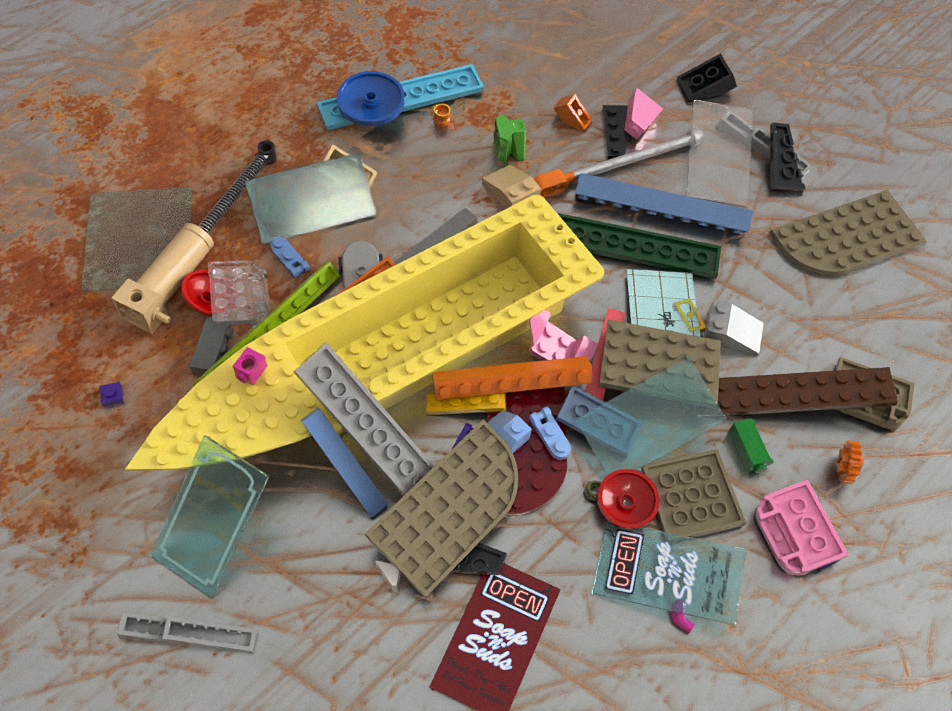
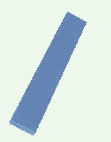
M317 407L301 419V422L369 516L372 518L388 505L321 409Z

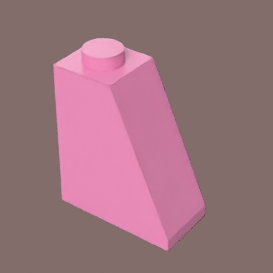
M637 88L628 100L624 130L638 140L663 108Z

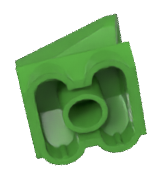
M501 114L494 121L495 131L493 132L497 158L499 161L506 163L508 157L512 154L517 160L523 161L525 159L526 143L524 120H509Z

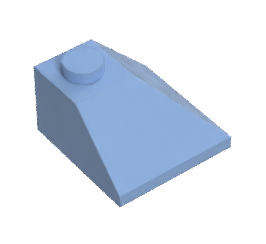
M501 411L488 422L505 440L512 453L530 439L532 429L516 414Z

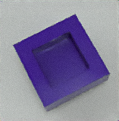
M120 382L100 386L101 404L103 407L124 403Z

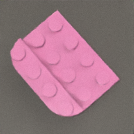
M808 479L766 495L757 507V523L776 561L788 575H805L809 571L849 555Z

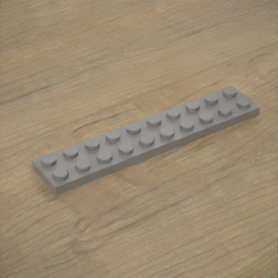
M327 342L323 343L293 371L403 496L434 467Z

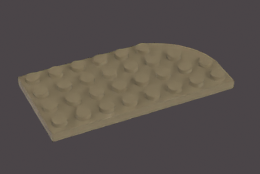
M888 190L774 228L770 232L782 253L794 264L810 272L830 276L847 274L924 246L927 242Z
M483 419L364 534L424 597H427L511 509L517 494L518 470L510 447Z

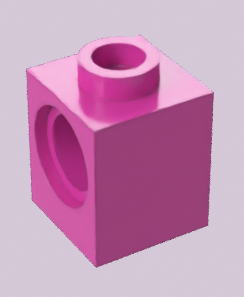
M247 347L232 367L235 377L239 381L254 385L268 365L264 355Z

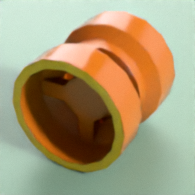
M438 104L434 107V124L437 127L444 128L450 124V107L446 104Z

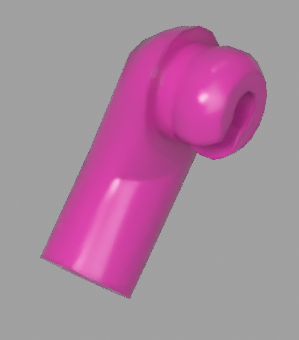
M681 600L675 601L671 606L672 621L687 633H690L695 624L685 618V603Z

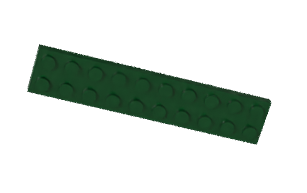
M557 213L592 254L715 279L718 276L721 246Z

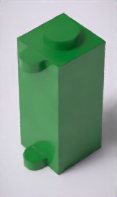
M752 418L734 422L729 429V433L747 473L753 471L759 473L766 470L767 466L773 464L774 461L770 458L755 426V420H752Z

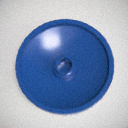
M365 71L356 73L342 82L337 91V104L341 114L349 121L362 126H379L389 123L398 117L404 108L405 95L403 87L394 77L382 72Z

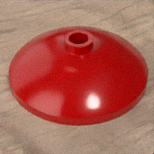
M209 270L190 272L185 276L181 284V293L184 300L191 308L203 315L222 317L230 314L237 305L238 295L236 289L228 279L216 272Z
M620 469L608 474L601 482L597 493V502L601 513L609 522L620 528H641L653 520L659 509L660 498L655 484L645 474L636 470ZM623 501H627L629 506L623 505Z

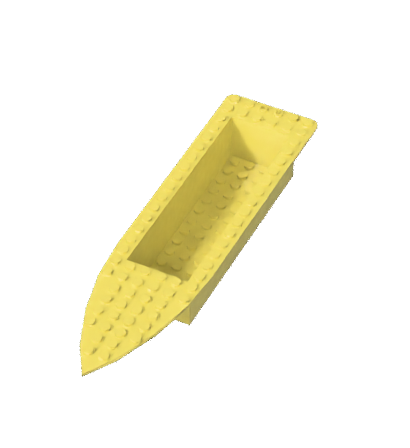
M533 195L302 312L242 347L199 381L179 400L178 404L153 428L125 470H181L200 465L205 466L228 462L227 459L218 455H211L208 463L204 460L200 462L201 457L207 458L210 452H219L232 460H240L292 444L311 436L301 422V419L317 407L321 409L338 435H341L346 431L293 372L323 343L327 342L386 410L433 383V372L457 370L528 331L530 329L529 319L545 310L551 313L549 318L562 312L564 300L601 280L604 275V269L542 196ZM247 347L264 355L268 365L254 385L239 381L235 377L232 367Z

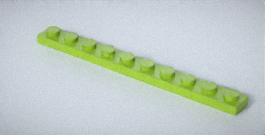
M325 262L198 378L193 385L195 386L242 347L299 315L340 277L331 262Z

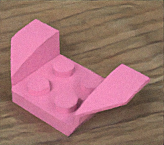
M547 310L529 319L532 335L529 353L541 361L587 356L588 360L592 359L598 344L585 335L576 340L549 323L548 320L551 313Z

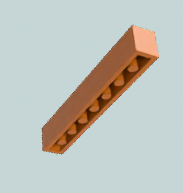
M587 356L438 371L432 373L435 400L591 384L592 365Z

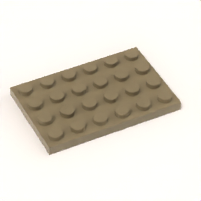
M608 319L599 387L716 409L718 405L721 341Z

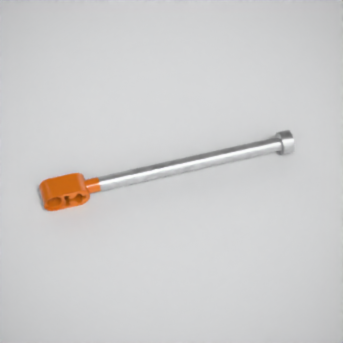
M696 128L688 131L685 136L565 174L560 169L536 176L534 181L541 188L540 196L543 198L565 191L569 183L579 180L580 173L596 175L687 145L695 147L702 144L703 136L701 131Z

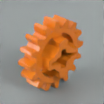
M847 440L846 444L844 443V449L839 450L836 466L840 483L853 484V481H856V476L860 475L864 458H862L861 444L858 441Z

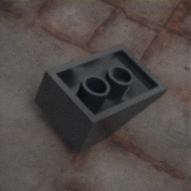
M721 53L677 77L689 101L723 95L737 87L734 75Z

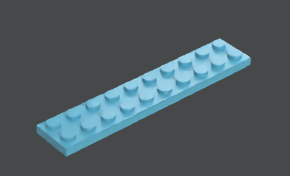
M473 64L399 82L403 87L405 104L402 112L484 91V85ZM337 97L317 102V107L327 131L355 124L341 114L337 104Z

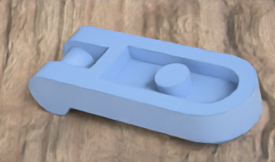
M549 407L542 408L538 413L533 412L529 414L531 423L552 457L557 460L566 459L570 454L571 446L553 418ZM545 419L547 423L542 424L540 420Z

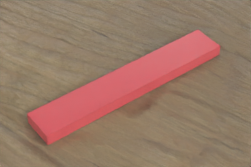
M608 308L592 364V383L587 384L585 392L602 401L606 388L599 387V378L607 321L609 319L624 322L626 315L625 312Z

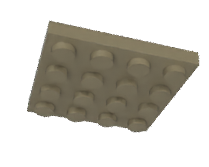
M718 449L642 465V473L653 481L659 493L660 504L657 517L666 542L672 543L745 526L744 515Z

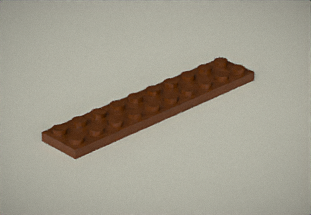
M890 367L719 378L718 405L716 409L695 405L697 417L895 406L898 403Z

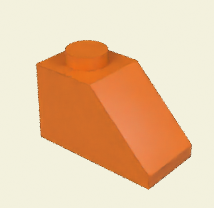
M576 94L561 98L553 108L563 122L581 131H585L592 121Z

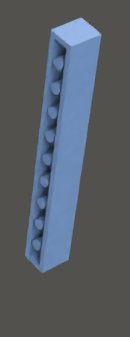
M580 173L575 195H579V199L588 200L593 198L595 202L605 204L607 201L611 202L612 206L622 208L623 205L630 206L629 210L639 212L640 209L647 210V214L657 215V213L664 214V218L674 219L675 216L681 218L680 221L691 223V220L697 221L700 226L708 227L711 224L715 225V229L725 231L726 228L733 229L732 233L743 235V232L749 231L754 212L748 209Z

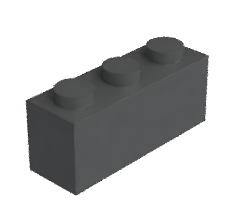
M206 317L189 366L193 376L201 377L228 352L229 339H232L234 333L229 320Z

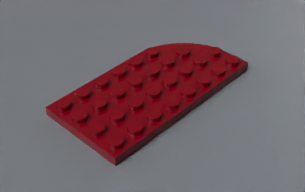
M564 386L506 393V412L518 415L532 430L530 439L513 453L518 470V488L514 503L505 516L526 515L539 510L556 496L564 482L567 473V458L557 460L552 457L529 418V414L533 412L538 413L542 408L548 406L553 418L566 437V425L556 420L565 401ZM487 412V423L499 412ZM545 419L540 420L542 424L547 423Z

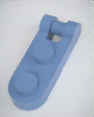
M277 237L271 241L272 253L294 279L299 277V274L303 271L307 272L310 270L309 264L303 260L285 238Z

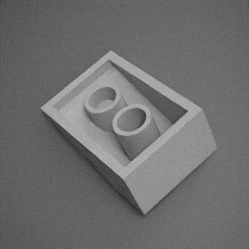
M713 300L707 315V328L704 332V338L720 340L722 347L758 355L763 322L733 304Z

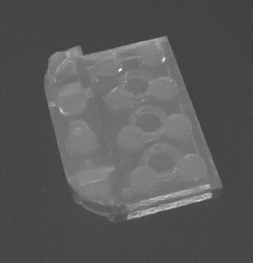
M250 260L208 262L213 326L252 324L254 328L270 314L271 303L265 268L262 269L255 265L254 261Z

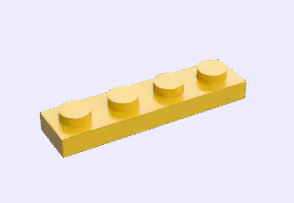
M506 393L435 400L434 394H427V415L506 411Z

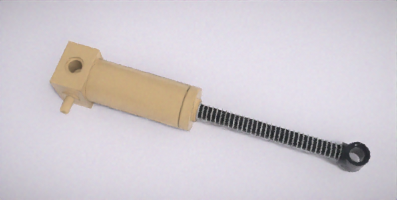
M264 140L258 144V152L255 154L253 162H250L248 168L246 167L233 183L234 185H231V189L225 192L219 203L215 204L209 215L207 214L205 220L201 221L200 226L186 223L137 282L128 278L111 298L121 319L151 334L155 332L162 322L166 324L170 322L171 318L168 316L165 305L181 287L185 276L194 271L214 246L212 238L208 235L209 232L221 220L220 218L227 213V210L231 208V204L235 203L237 197L241 196L243 190L245 191V181L254 179V176L256 177V174L258 175L265 165H271L276 162V149L272 141Z

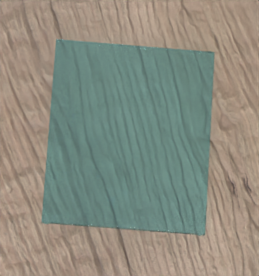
M192 187L91 193L82 292L118 290L128 278L137 282L186 223H191Z

